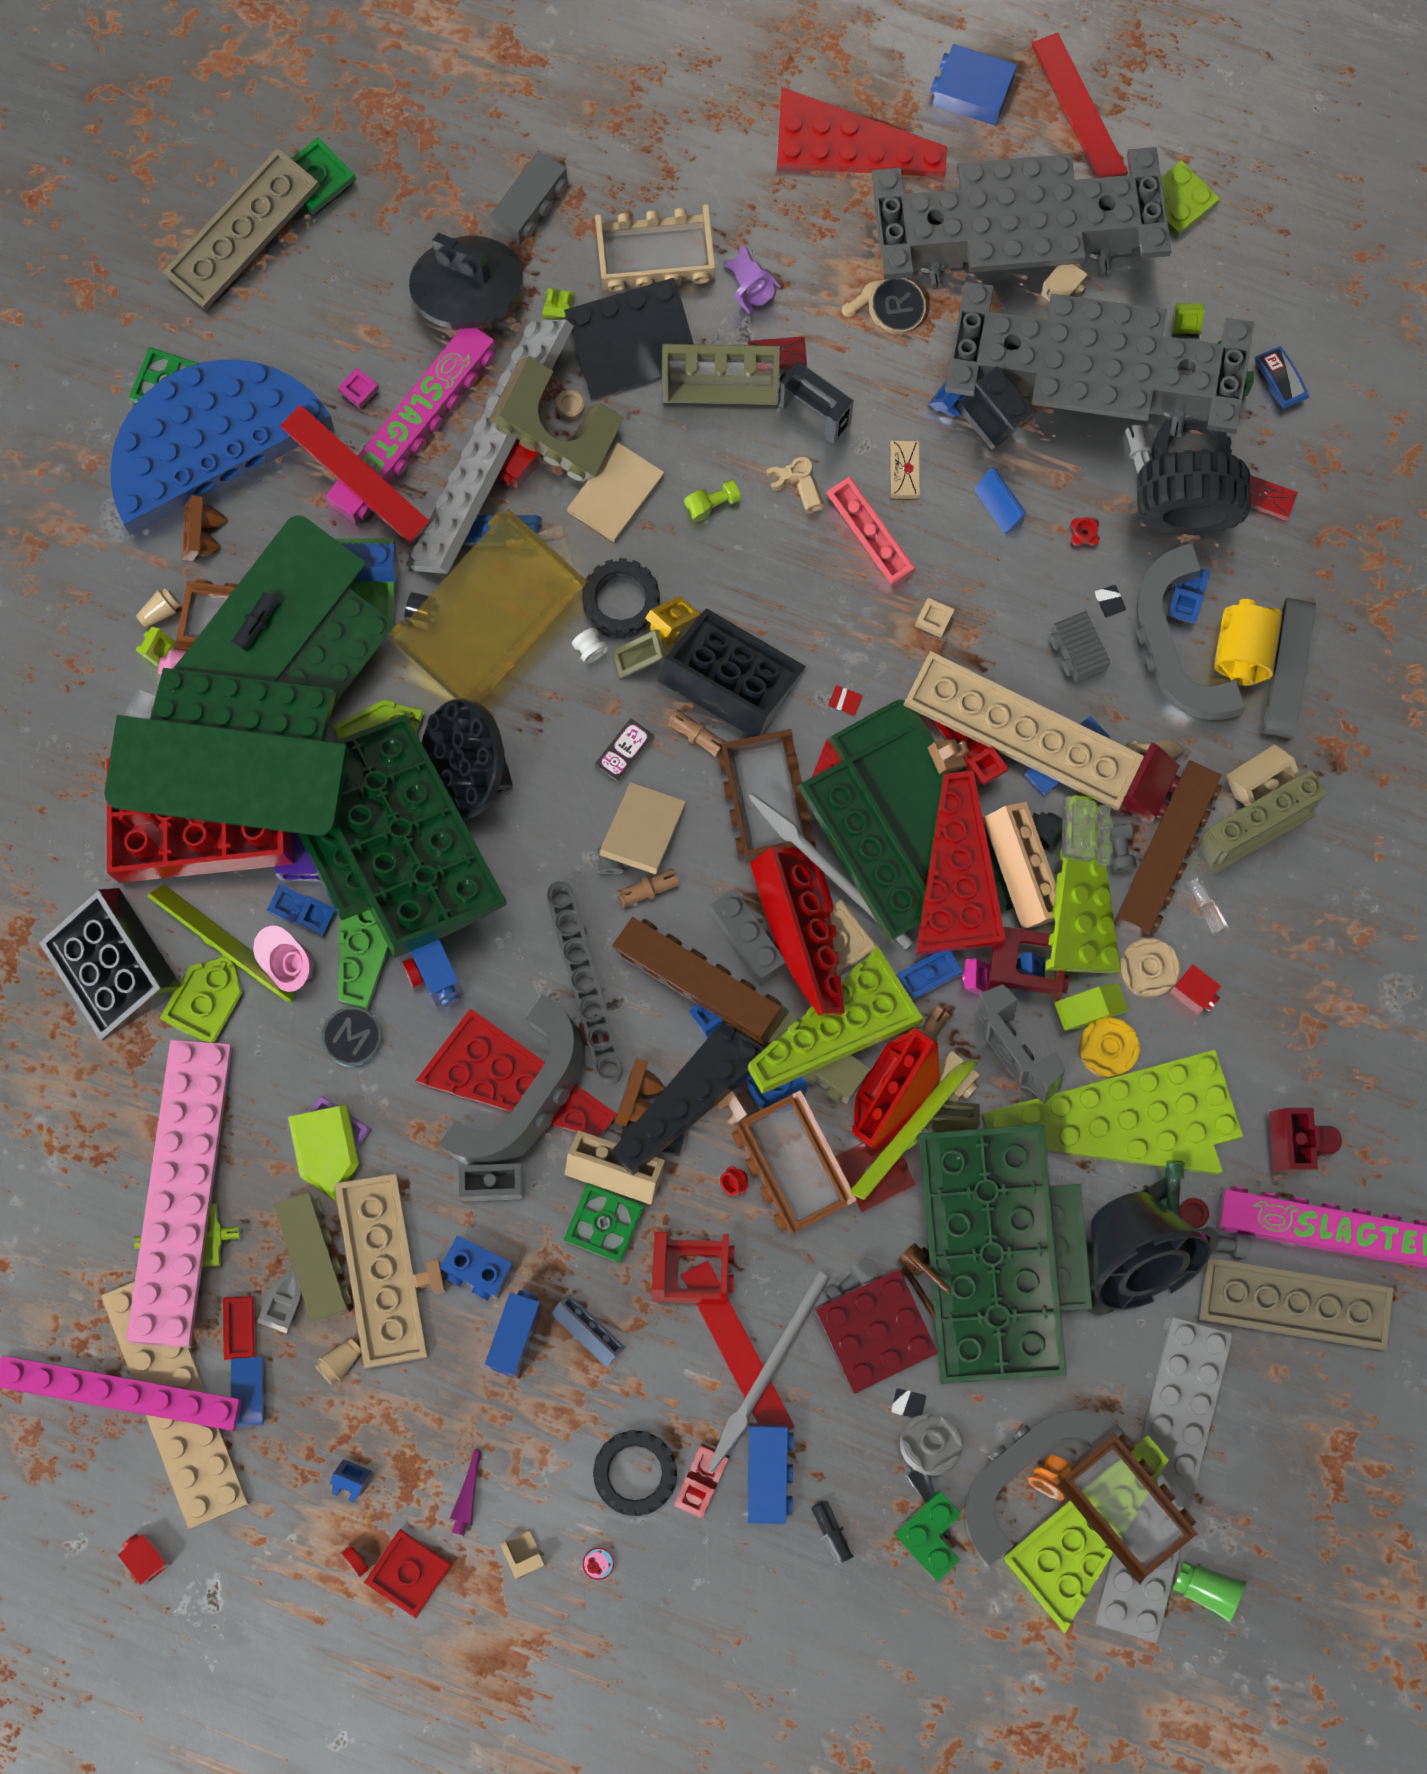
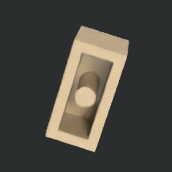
M1274 744L1228 773L1226 777L1234 798L1247 806L1300 776L1294 757Z

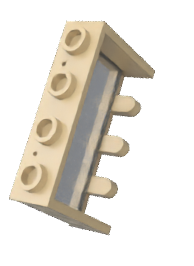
M708 204L703 205V214L686 216V209L677 208L674 210V217L658 218L657 211H648L645 220L630 221L629 214L622 213L618 215V222L601 224V214L595 215L602 290L608 289L611 292H619L625 288H640L670 278H674L676 286L682 282L704 284L710 280H715V263Z

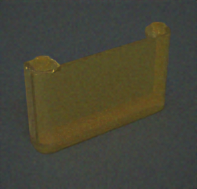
M510 509L506 510L503 514L497 511L487 522V525L490 526L488 531L408 621L404 623L400 620L390 631V634L393 636L390 642L453 699H469L481 703L587 582L582 575Z

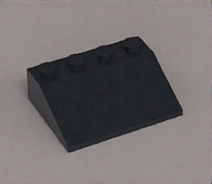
M674 278L564 310L565 319L574 326L569 336L591 400L662 379L663 344H694ZM670 360L671 372H686V360ZM697 360V368H700L699 360Z
M706 608L667 654L657 681L749 736L754 737L762 735L772 722L806 666Z
M120 888L98 889L39 942L100 1041L105 1040L161 1004L181 986Z

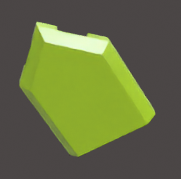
M383 699L332 725V728L338 739H342L406 714L417 734L424 710Z
M224 955L188 967L180 981L181 986L173 993L160 1016L162 1021L202 1042L215 1043L243 994L234 962Z
M348 1104L288 1117L300 1177L335 1201H337L335 1183L349 1181L360 1165Z

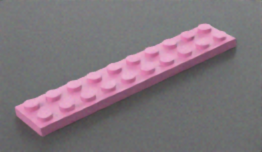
M170 1040L126 1341L130 1344L191 1348L232 1055L231 1044Z

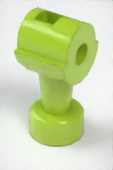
M731 479L722 484V490L710 494L705 489L697 490L684 499V503L693 521L699 522L706 520L711 513V509L725 501H728L730 504L741 501V495L735 481Z

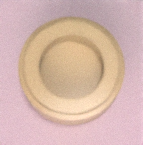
M565 390L556 398V410L563 419L575 420L583 414L585 408L584 399L578 391Z

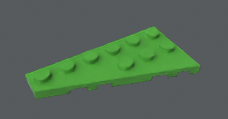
M370 910L342 921L339 917L338 1000L366 1010L370 1006L389 950Z

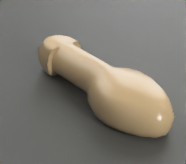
M883 280L869 282L864 287L862 294L851 302H846L842 307L843 315L852 317L856 314V311L868 304L874 288Z
M1161 739L1155 743L1173 760L1183 755V747L1173 740ZM1130 741L1126 744V747L1141 755H1145L1151 743Z

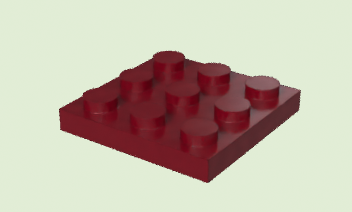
M898 1267L814 1307L854 1394L938 1354Z

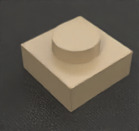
M927 598L915 627L942 638L955 609Z

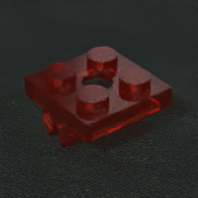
M892 1140L875 1149L863 1142L835 1156L851 1189L865 1174L866 1167L876 1161ZM902 1155L865 1200L856 1197L857 1201L855 1203L861 1214L916 1186L908 1170L907 1161Z

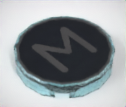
M344 1007L334 1012L326 1020L322 1030V1045L326 1054L336 1064L345 1067H355L371 1062L379 1053L383 1043L382 1029L377 1018L368 1010L360 1007Z

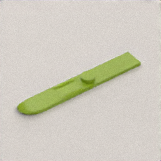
M165 884L148 894V898L199 935L207 945L216 948L220 953L287 1002L291 1003L293 1001L294 991L287 992L281 990L260 967L251 949Z
M975 1060L959 1064L943 1078L849 1192L851 1195L863 1200L866 1199L904 1151L916 1144L918 1134L932 1120L967 1075L978 1065Z

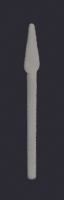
M753 793L750 794V800L781 838L791 841L876 921L857 887L799 833L798 826ZM906 933L896 938L905 949L914 942Z
M822 1272L817 1274L738 1412L733 1413L729 1417L708 1467L711 1472L718 1467L748 1428V1418L828 1282L829 1277Z

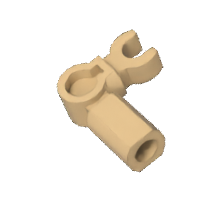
M798 457L792 463L786 464L785 468L771 467L766 470L768 478L773 476L780 478L777 482L770 484L772 491L781 490L786 483L791 482V484L798 482L797 488L806 513L811 514L824 508L825 505L816 479L812 478L813 467L808 458Z

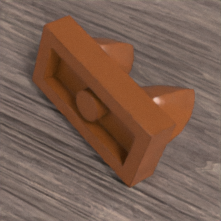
M191 495L185 504L182 560L193 561L197 555H208L218 550L220 544L211 535L201 531V528L217 527L228 520L217 509L202 504L203 497Z
M636 1058L614 1123L626 1127L629 1120L636 1122L651 1105L650 1102L637 1095H653L664 1090L661 1080L654 1073L646 1070L648 1062Z

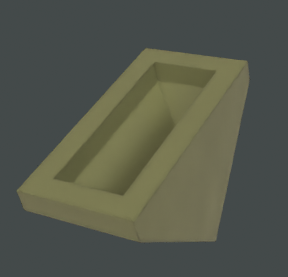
M659 630L649 632L612 650L619 678H625L666 657Z
M946 1101L925 1128L929 1133L977 1129L980 1126V1104Z

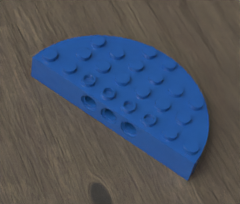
M233 359L214 360L192 365L169 375L149 389L137 401L124 420L114 444L110 468L111 487L117 511L129 535H132L185 507L191 495L204 497L300 446L280 427L299 405L303 406L328 430L334 428L331 415L322 402L305 385L289 374L262 363Z

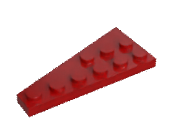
M974 770L948 773L943 776L915 956L1001 945L1006 942Z

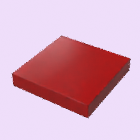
M399 1529L364 1581V1584L417 1619L453 1564L402 1529Z

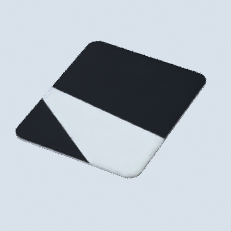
M1116 585L1095 591V596L1105 617L1126 610Z
M898 1388L895 1392L891 1412L911 1418L922 1415L926 1395Z

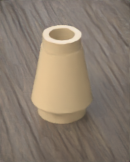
M164 588L162 591L158 589L140 612L136 614V617L147 629L177 613L176 609L181 605L168 588Z
M349 1339L320 1357V1362L315 1367L331 1385L336 1380L340 1382L362 1353L361 1349L352 1339Z

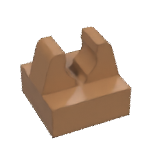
M955 739L934 742L928 747L939 774L960 771L967 766L963 758L969 752L965 741H961L958 744Z
M745 1085L735 1088L718 1104L719 1110L730 1107L733 1112L732 1117L726 1120L728 1124L739 1122L760 1111Z
M438 1259L426 1262V1272L413 1275L417 1290L431 1287V1291L435 1296L447 1293L443 1272L440 1269L441 1263Z

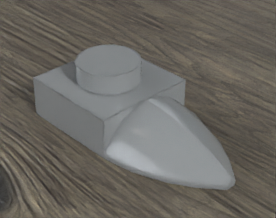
M294 1270L280 1277L271 1288L258 1318L259 1324L284 1333L288 1332L301 1295Z

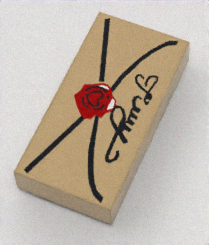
M890 441V499H919V441Z

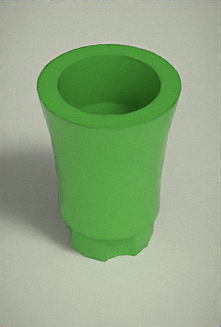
M1183 1561L1172 1589L1184 1593V1597L1206 1607L1230 1623L1241 1600L1247 1581L1220 1574L1198 1564L1195 1566L1187 1561Z

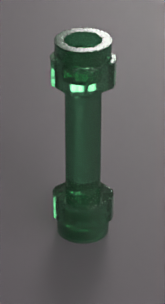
M1167 1160L1165 1177L1168 1178L1167 1207L1179 1215L1181 1179H1184L1185 1162Z

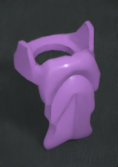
M746 246L740 248L736 259L724 262L725 267L732 270L737 276L736 280L741 287L736 292L735 298L748 314L754 313L750 304L763 306L775 296L776 286L779 290L782 288L769 270L762 269L759 263L753 261Z

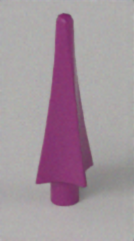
M479 1449L473 1451L464 1484L449 1518L451 1522H454L452 1534L457 1536H464L466 1526H472L475 1484L481 1454Z

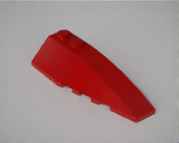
M770 847L751 861L750 865L776 944L788 969L818 1016L842 1015L845 1013L842 981L836 972V965L840 963L839 953L834 951L833 938L837 936L836 926L831 924L830 913L834 911L824 872L799 848Z

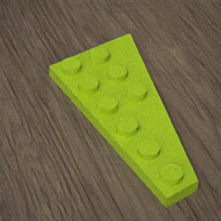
M1075 795L1067 798L1063 828L1066 834L1065 847L1061 848L1060 859L1063 860L1062 872L1057 875L1052 914L1055 919V929L1049 938L1052 953L1051 959L1046 961L1045 970L1114 974L1120 972L1121 969L1098 801L1091 797Z
M878 946L870 953V956L862 963L859 962L852 969V972L842 980L844 1014L818 1016L811 1006L803 1017L791 1024L780 1038L769 1044L749 1063L748 1070L762 1094L922 1023V1015Z
M1146 1435L1134 1445L1135 1449L1131 1454L1138 1462L1144 1459L1155 1472L1151 1478L1156 1483L1169 1459L1149 1435ZM1121 1458L1116 1460L1081 1490L1120 1539L1123 1538L1124 1533L1149 1493ZM1069 1500L1002 1558L1060 1629L1066 1633L1113 1552Z

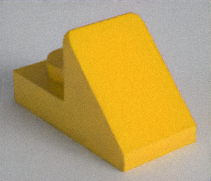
M678 596L651 609L645 619L651 623L650 630H659L661 640L670 646L701 614L681 596Z

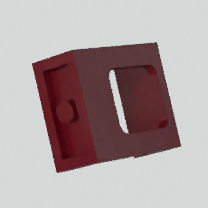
M1004 927L1005 944L992 946L986 991L1003 984L1007 988L1053 995L1052 1003L1059 1001L1061 994H1067L1069 976L1064 975L1065 971H1056L1055 978L1052 979L1021 974L1016 970L1019 945L1026 943L1052 948L1049 945L1050 934Z

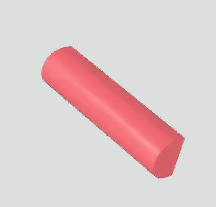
M850 476L826 492L892 587L903 583L916 571L914 565Z

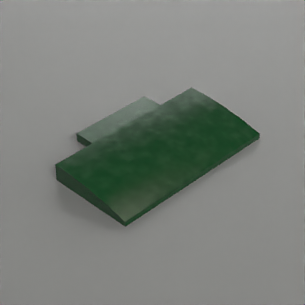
M406 714L333 742L346 744L349 748L341 802L335 826L330 833L324 836L297 834L341 921L370 910L393 957L396 958L443 938L507 905L504 895Z
M1045 1123L919 1134L930 1267L951 1288V1292L946 1293L932 1280L941 1384L1066 1376L1067 1367L1061 1311L1087 1310L1093 1307L1081 1183L1050 1185Z

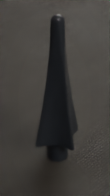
M905 1461L910 1471L905 1474L924 1503L927 1502L935 1494L930 1475L914 1470ZM949 1529L942 1533L946 1539L951 1537Z

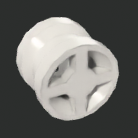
M594 627L583 631L572 641L574 649L581 652V659L584 664L596 661L609 649L606 642L599 639V632Z

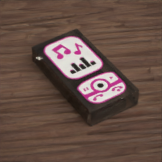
M630 718L596 761L595 767L619 783L652 742L654 734Z

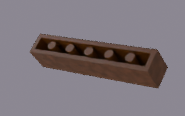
M1191 760L1188 761L1114 920L1115 925L1143 938H1147L1151 931L1157 932L1163 920V916L1159 915L1162 905L1169 906L1176 891L1171 888L1175 878L1180 880L1187 867L1183 859L1187 852L1193 853L1198 843L1199 837L1194 836L1198 826L1204 828L1211 814L1210 811L1206 810L1210 800L1216 802L1223 788L1222 785L1218 784L1222 774Z
M632 916L612 945L619 957L764 1046L768 1043L785 1018V1014L780 1007L782 1003L770 994H766L765 997L756 992L757 988L749 981L742 978L739 982L731 977L732 973L726 967L718 963L715 966L711 965L706 961L707 957L698 950L692 948L691 951H688L681 946L683 943L675 936L668 933L665 937L657 932L658 928L647 919L639 921Z

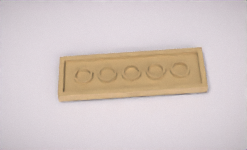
M396 1174L335 1183L334 1187L364 1369L426 1358L427 1354Z

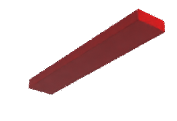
M1057 32L1033 41L1032 49L1096 177L1127 176L1128 171L1059 33Z
M299 405L280 425L284 432L409 544L430 524V521L303 406Z
M708 1260L681 1274L687 1289L716 1290L721 1286ZM728 1297L727 1304L695 1303L743 1397L746 1398L764 1366ZM770 1380L754 1407L752 1414L757 1423L787 1424L788 1431H790L795 1426Z

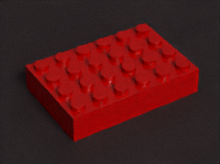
M107 758V773L110 758ZM107 803V873L118 883L293 865V833L120 810L111 807Z

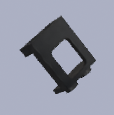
M797 361L792 368L787 367L779 378V406L784 409L789 401L796 397L827 419L825 439L835 444L851 424L854 400ZM801 379L807 384H809L811 387L819 391L821 394L829 398L831 402H827L822 397H820L812 390L807 388L805 385H803Z
M998 366L976 382L974 396L967 395L955 405L991 450L1012 435L1035 412Z

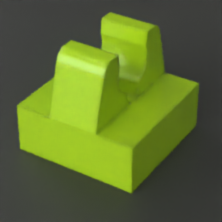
M547 288L542 312L543 319H565L564 310L574 307L575 292Z
M1175 303L1172 321L1173 334H1201L1205 312L1204 303Z
M151 627L149 631L144 633L145 639L141 646H137L136 651L159 667L160 658L167 657L169 650L174 649L175 641L159 628Z

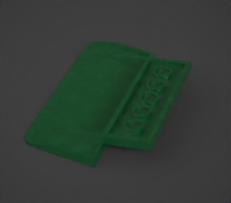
M293 516L286 521L173 669L331 688L336 692L335 705L396 626V623L349 588L366 565V562L306 517ZM265 592L280 603L277 604L265 622L266 628L264 631H259L246 652L232 643L231 640L246 620L244 618L246 613L250 614L262 593Z
M163 668L150 719L117 715L104 792L105 799L111 807L120 810L314 836L327 835L333 830L336 823L349 751L346 744L325 742L336 692L331 688Z
M896 700L832 735L828 740L841 763L802 782L798 786L888 942L920 925L944 774H948L938 773L928 750V747L935 740L919 713L903 705L905 700ZM984 824L1000 911L1003 914L1012 909L1014 905Z

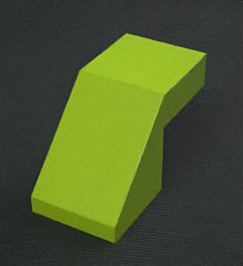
M1119 983L1098 986L1054 1003L1065 1031L1083 1028L1102 1018L1122 1015L1129 1011Z

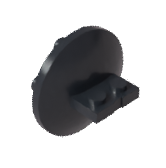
M439 232L432 239L433 247L418 259L410 274L409 289L416 309L429 321L448 327L451 330L475 328L501 320L518 301L524 284L522 266L518 257L503 243L482 236L451 238Z
M469 699L448 701L440 706L434 714L429 716L421 743L462 819L478 816L491 804L498 790H506L513 786L497 723L482 704Z

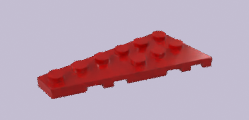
M781 87L777 169L872 173V170L901 168L902 175L945 177L947 146Z
M470 1008L415 1081L418 1084L512 1112L546 1062ZM575 1084L566 1103L561 1105L554 1115L551 1125L575 1133L579 1130L601 1138L615 1120L617 1113Z

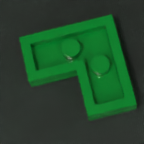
M940 1490L894 1532L899 1541L937 1582L960 1561V1558L939 1536L962 1516L960 1511Z

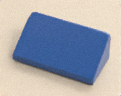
M993 467L976 485L975 492L1003 533L1007 534L1023 524L1026 512L996 468L994 469Z

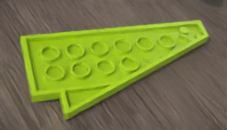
M1216 1050L1058 1092L1045 1104L1036 1098L985 1112L981 1115L985 1128L1045 1123L1047 1152L1212 1175L1223 1173L1215 1146L1243 1137Z

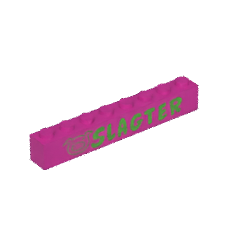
M477 328L460 329L359 453L358 457L391 485V482L397 475L400 476L405 472L409 465V460L414 453L418 454L422 451L426 444V438L432 431L436 432L441 427L444 421L443 417L447 412L454 410L458 406L464 391L467 388L471 389L475 385L479 377L478 374L484 366L489 367L496 357L494 340ZM339 480L325 495L329 507L355 525L361 519L365 520L372 512L365 503Z
M1230 1186V1190H1224L1220 1194L1215 1230L1236 1234H1249L1252 1237L1427 1268V1221L1413 1220V1223L1402 1222V1217L1397 1215L1383 1214V1217L1380 1218L1371 1216V1211L1354 1208L1352 1212L1340 1210L1339 1205L1322 1203L1321 1207L1309 1205L1310 1200L1292 1197L1291 1201L1279 1199L1278 1194L1271 1192H1260V1196L1248 1194L1247 1188Z

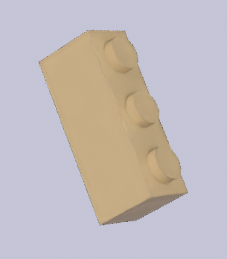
M578 1130L567 1155L565 1175L651 1205L661 1183L665 1160L655 1157L632 1176L612 1156L611 1150L617 1143Z

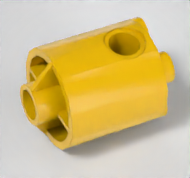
M1240 599L1238 605L1226 607L1222 615L1214 663L1215 670L1219 674L1230 678V681L1236 680L1240 686H1250L1270 679L1274 673L1282 623V611L1278 608L1258 606L1257 602L1252 599Z

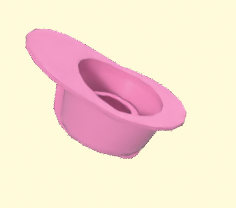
M273 925L265 927L258 932L253 946L255 959L281 990L287 992L297 991L304 986L308 979L314 976V958L311 951L304 945L299 944L287 930Z

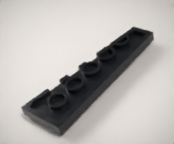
M722 1021L611 1150L612 1156L634 1176L751 1075L748 1070L749 1063L764 1049L750 1036L736 1029L731 1024Z

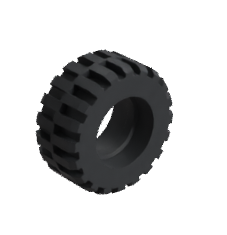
M1209 450L1171 452L1165 456H1157L1153 461H1147L1137 474L1138 517L1148 528L1156 529L1158 532H1170L1174 535H1205L1216 531L1222 532L1227 528H1234L1239 523L1244 522L1251 511L1250 470L1243 460L1238 459L1232 454L1226 455L1224 452H1210Z

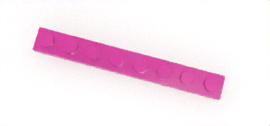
M2 1356L0 1362V1388L225 1430H237L243 1399L10 1356Z

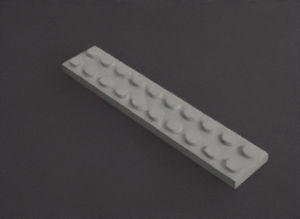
M533 320L526 326L523 333L524 336L518 347L513 351L506 371L500 376L499 384L493 396L487 401L486 410L480 421L475 425L474 433L468 445L462 450L461 458L455 470L449 475V482L436 501V507L430 519H428L430 524L423 530L417 544L411 549L410 557L406 563V566L411 570L448 574L517 439L512 434L509 436L499 432L496 429V425L489 421V418L519 360L531 356L552 370L574 327L568 320Z
M1171 1317L1140 1440L1149 1435L1169 1459L1156 1484L1160 1486L1164 1483L1176 1497L1172 1501L1174 1506L1179 1511L1185 1508L1189 1513L1233 1334ZM1148 1493L1121 1540L1142 1564L1179 1533L1180 1529L1151 1494ZM1180 1549L1149 1574L1141 1585L1113 1553L1110 1558L1094 1625L1157 1643Z

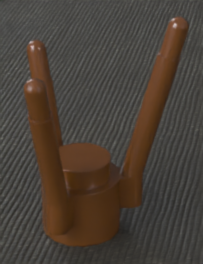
M914 1243L900 1256L898 1261L904 1266L901 1272L909 1279L935 1321L934 1307L913 1273L919 1276L924 1272L946 1293H950L951 1288L928 1267L930 1265L928 1261L930 1260L929 1250L925 1247L921 1249Z

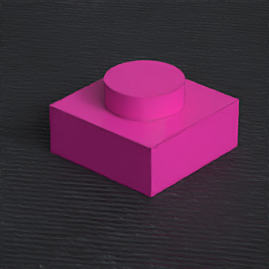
M356 368L338 387L339 393L361 410L379 390V385L360 369Z
M966 959L965 969L962 974L965 989L977 995L986 991L990 965L978 959Z

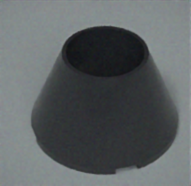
M1147 1192L1129 1193L1112 1200L1102 1207L1091 1221L1094 1292L1100 1305L1107 1309L1126 1310L1141 1307L1155 1302L1152 1296L1167 1289L1172 1294L1201 1272L1212 1253L1209 1241L1203 1233Z

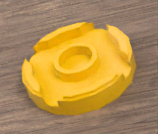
M1114 1017L1103 1018L1089 1024L1082 1033L1078 1046L1080 1058L1085 1067L1095 1075L1104 1078H1113L1129 1072L1137 1062L1140 1052V1043L1133 1027L1124 1020Z

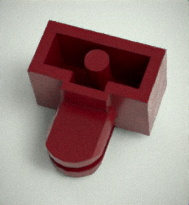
M1282 1108L1269 1112L1273 1173H1302L1317 1170V1156L1331 1155L1339 1151L1342 1144L1340 1132L1333 1126H1315L1314 1108Z

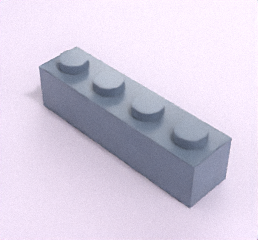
M567 1295L551 1312V1315L606 1368L625 1349V1346L572 1295Z

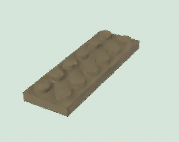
M277 147L162 272L203 309L207 310L320 187L319 182Z
M1210 1258L1205 1267L1199 1320L1385 1351L1388 1346L1394 1288Z

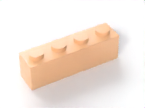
M1027 802L1004 806L983 817L1021 928L1026 930L1055 920L1052 914L1056 883Z

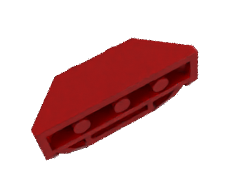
M914 1028L909 1033L886 1044L855 1097L852 1133L871 1148L875 1149L894 1139L931 1094L940 1079L937 1042Z

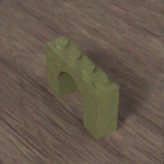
M531 356L519 360L489 421L496 425V429L499 432L509 436L512 434L520 440L519 443L524 448L542 454L544 456L543 459L549 464L560 466L567 470V474L577 481L594 478L624 417L600 402L588 407L572 439L562 441L552 437L540 422L538 405L553 371Z

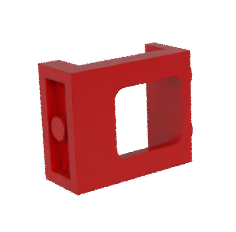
M654 1232L652 1302L727 1304V1293H733L734 1274H728V1264H734L735 1245H729V1234H723L722 1241L670 1240L667 1239V1232ZM683 1256L720 1258L722 1261L720 1288L716 1290L680 1288L678 1285L679 1259Z

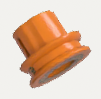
M1049 1454L1041 1468H1033L1034 1475L1028 1477V1482L1042 1494L1056 1500H1064L1065 1494L1053 1479L1070 1464L1058 1456Z

